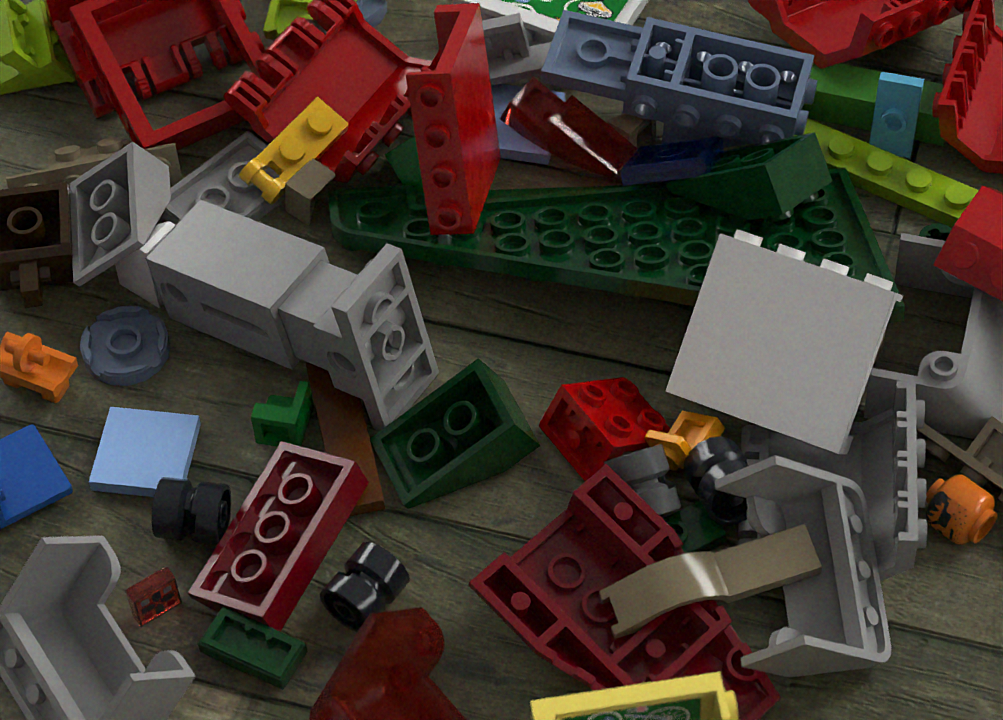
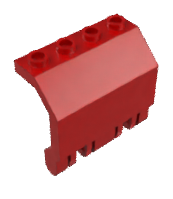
M44 0L53 31L94 116L99 118L114 112L106 92L70 25V7L87 0ZM152 0L97 23L123 74H130L136 92L143 100L152 96L150 86L157 95L190 82L189 73L192 79L202 77V65L193 47L200 44H205L210 59L218 70L227 67V60L231 65L244 60L212 0Z
M313 0L309 3L306 10L310 17L317 21L327 33L324 34L312 23H309L308 20L297 16L290 24L291 26H288L272 42L255 63L259 71L265 74L277 87L273 89L253 72L246 71L224 93V99L232 109L250 123L253 131L270 144L318 96L346 120L349 126L347 131L317 161L336 174L333 180L348 183L357 172L364 176L380 157L375 151L383 143L390 147L405 129L400 123L408 115L412 117L406 73L435 71L440 60V52L438 50L433 61L409 57L365 21L354 0Z
M748 0L754 10L769 20L773 33L798 52L814 55L813 63L820 69L862 57L878 49H884L892 43L906 37H912L916 33L934 25H940L948 19L964 14L965 8H971L974 1Z
M974 0L972 7L965 8L962 20L963 33L962 36H955L952 50L953 61L952 64L946 63L944 67L942 92H936L934 95L932 115L933 118H939L940 137L981 171L1003 174V31L996 25L994 0Z

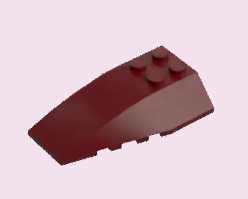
M607 464L572 493L567 509L515 554L509 557L503 552L469 581L468 586L536 655L594 691L720 672L724 691L734 692L738 709V720H759L781 698L765 672L742 667L740 657L753 652L746 642H741L730 625L732 622L730 616L722 605L718 606L715 600L693 602L675 608L656 617L638 632L614 639L612 626L617 624L618 620L611 602L602 604L599 591L648 565L685 553L682 549L683 543L675 530Z

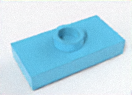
M881 71L869 144L897 156L911 158L924 79Z

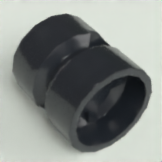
M725 437L708 438L698 443L688 453L684 461L683 470L709 517L716 523L731 525L738 524L747 519V500L740 496L716 490L714 480L749 465L738 445Z
M161 478L155 491L151 521L153 535L156 538L182 541L187 534H190L194 542L218 545L229 527L232 504L230 486L228 484L202 481L194 488L191 481L187 479Z
M363 542L344 564L346 573L338 571L320 593L321 602L327 611L342 625L358 633H368L386 611L385 604H392L410 582L406 568L393 554L378 544Z

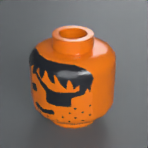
M962 474L952 476L946 481L942 478L938 479L926 493V502L928 503L926 510L927 523L958 545H964L970 541L975 544L980 542L992 529L998 517V513L994 511V497Z

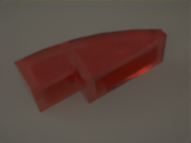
M532 77L509 102L500 117L501 121L543 150L570 164L612 179L638 149L576 97L571 95L564 102L535 77Z

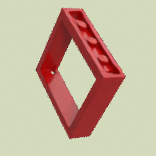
M87 0L70 7L71 28L131 142L133 141L143 149L175 143L176 150H179L246 121L224 100L153 131L97 25L99 22L152 0ZM212 0L250 71L275 89L277 85L259 71L255 64L265 49L257 32L253 31L250 33L245 24L246 14L240 0Z

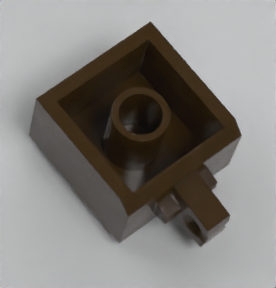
M67 182L0 190V291L20 289L21 296L24 298L25 308L43 306V286L73 282L70 190Z

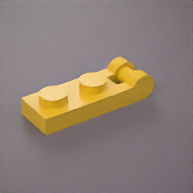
M317 96L256 158L251 159L244 166L239 174V178L247 185L253 183L262 191L261 197L270 205H273L285 193V183L310 160L315 159L317 161L347 131L349 123ZM270 167L279 177L273 179L265 171Z

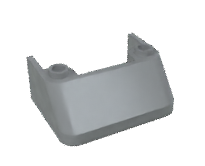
M901 233L894 280L896 285L972 298L961 354L948 351L929 353L922 359L917 376L872 368L868 380L864 418L870 419L893 408L897 380L916 381V400H924L925 402L924 423L936 432L975 439L991 416L1003 423V301L933 265L945 241Z
M776 455L714 480L716 490L746 498L748 522L751 528L762 537L805 524L822 565L821 574L783 586L789 628L785 627L774 631L770 636L768 648L740 657L742 667L785 677H799L870 668L888 661L891 655L890 634L867 501L858 484L849 478Z

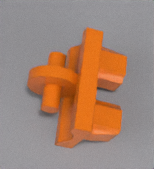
M7 331L0 344V378L3 379L4 384L14 388L25 387L41 393L43 399L53 403L61 400L70 387V377L79 366L77 358L42 345L41 338L32 333H27L21 337Z

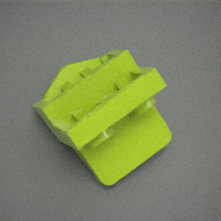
M0 0V95L75 81L76 78L51 26L44 1L33 0L25 5L20 0Z

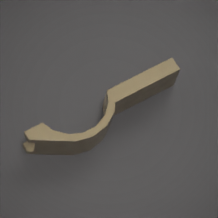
M803 524L715 553L708 551L690 552L666 558L648 565L599 591V597L602 604L611 602L618 623L612 626V633L614 639L638 632L656 617L675 608L705 600H723L726 603L734 602L821 574L822 565L806 525Z

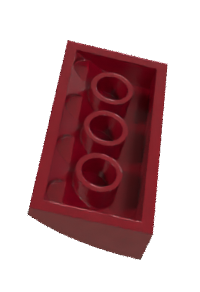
M281 441L189 590L188 594L190 597L218 613L224 606L281 632L369 484L356 461Z

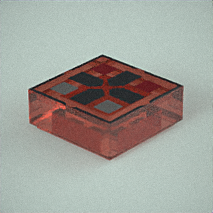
M163 567L125 591L132 616L140 627L182 603L176 578L168 567Z

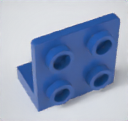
M28 425L0 439V529L73 492L71 483L35 425Z

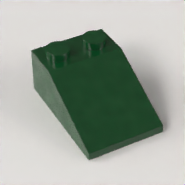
M814 132L715 152L704 159L710 160V165L689 172L685 171L667 182L666 187L670 193L747 220L767 217L769 222L773 223L792 216L795 206L807 204L819 197L817 191L831 183L832 178Z
M479 358L370 438L403 506L407 509L504 473L541 446L505 381Z

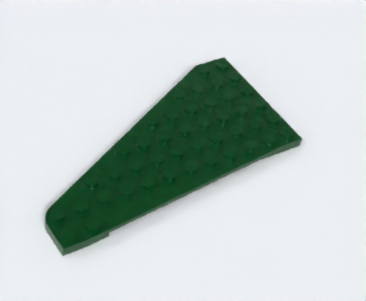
M846 167L828 169L832 182L817 191L819 195L817 199L807 204L795 206L792 216L770 223L767 217L747 220L668 192L666 183L489 190L474 234L431 235L424 192L415 193L414 185L328 191L332 236L346 250H364L379 253L386 244H390L402 249L403 255L406 258L430 261L439 266L454 265L526 277L534 282L550 281L616 292L630 298L645 297L695 306L720 233L734 238L736 229L763 238L760 247L777 252L779 244L806 252L803 261L820 267L824 258L850 267L847 273L848 277L864 282L868 273L894 282ZM894 282L891 291L899 294ZM902 300L901 302L895 301L888 323L904 322L905 305Z

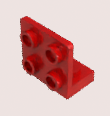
M625 377L562 384L538 425L584 481H587L602 468L604 461L620 457L623 452L650 448L644 439L649 430L668 433L671 429L666 424L664 417L655 411L639 393L637 386Z

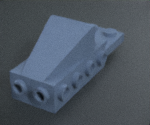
M563 10L541 70L542 83L623 101V113L642 119L664 122L660 156L674 157L752 143L762 144L794 137L795 135H804L809 111L802 110L803 105H812L818 80L810 78L814 55L650 17H647L644 27L641 28Z

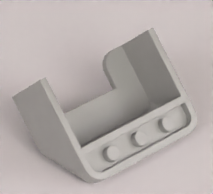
M104 536L42 537L0 605V676L27 720H167L196 677L183 656L173 650L157 653L147 668L144 667L105 606L106 600L118 582L121 567L115 552Z

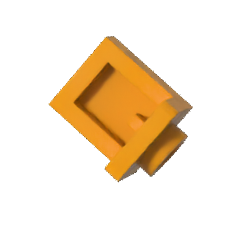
M682 410L668 433L649 430L644 439L650 447L663 444L670 470L684 469V461L688 453L698 443L708 438L720 437L725 427L718 417Z

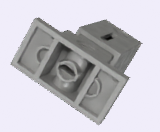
M200 199L145 258L170 319L291 370L300 360L328 370L334 388L363 399L374 430L381 431L408 411L439 374L402 249L393 245L386 244L357 275L330 264L325 248Z

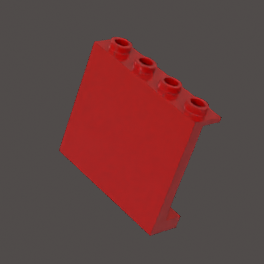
M480 3L437 5L434 10V18L440 52L438 65L435 71L406 73L431 235L474 234L501 160Z

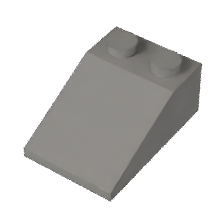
M133 141L70 183L73 283L79 287L144 246L171 199L169 166Z

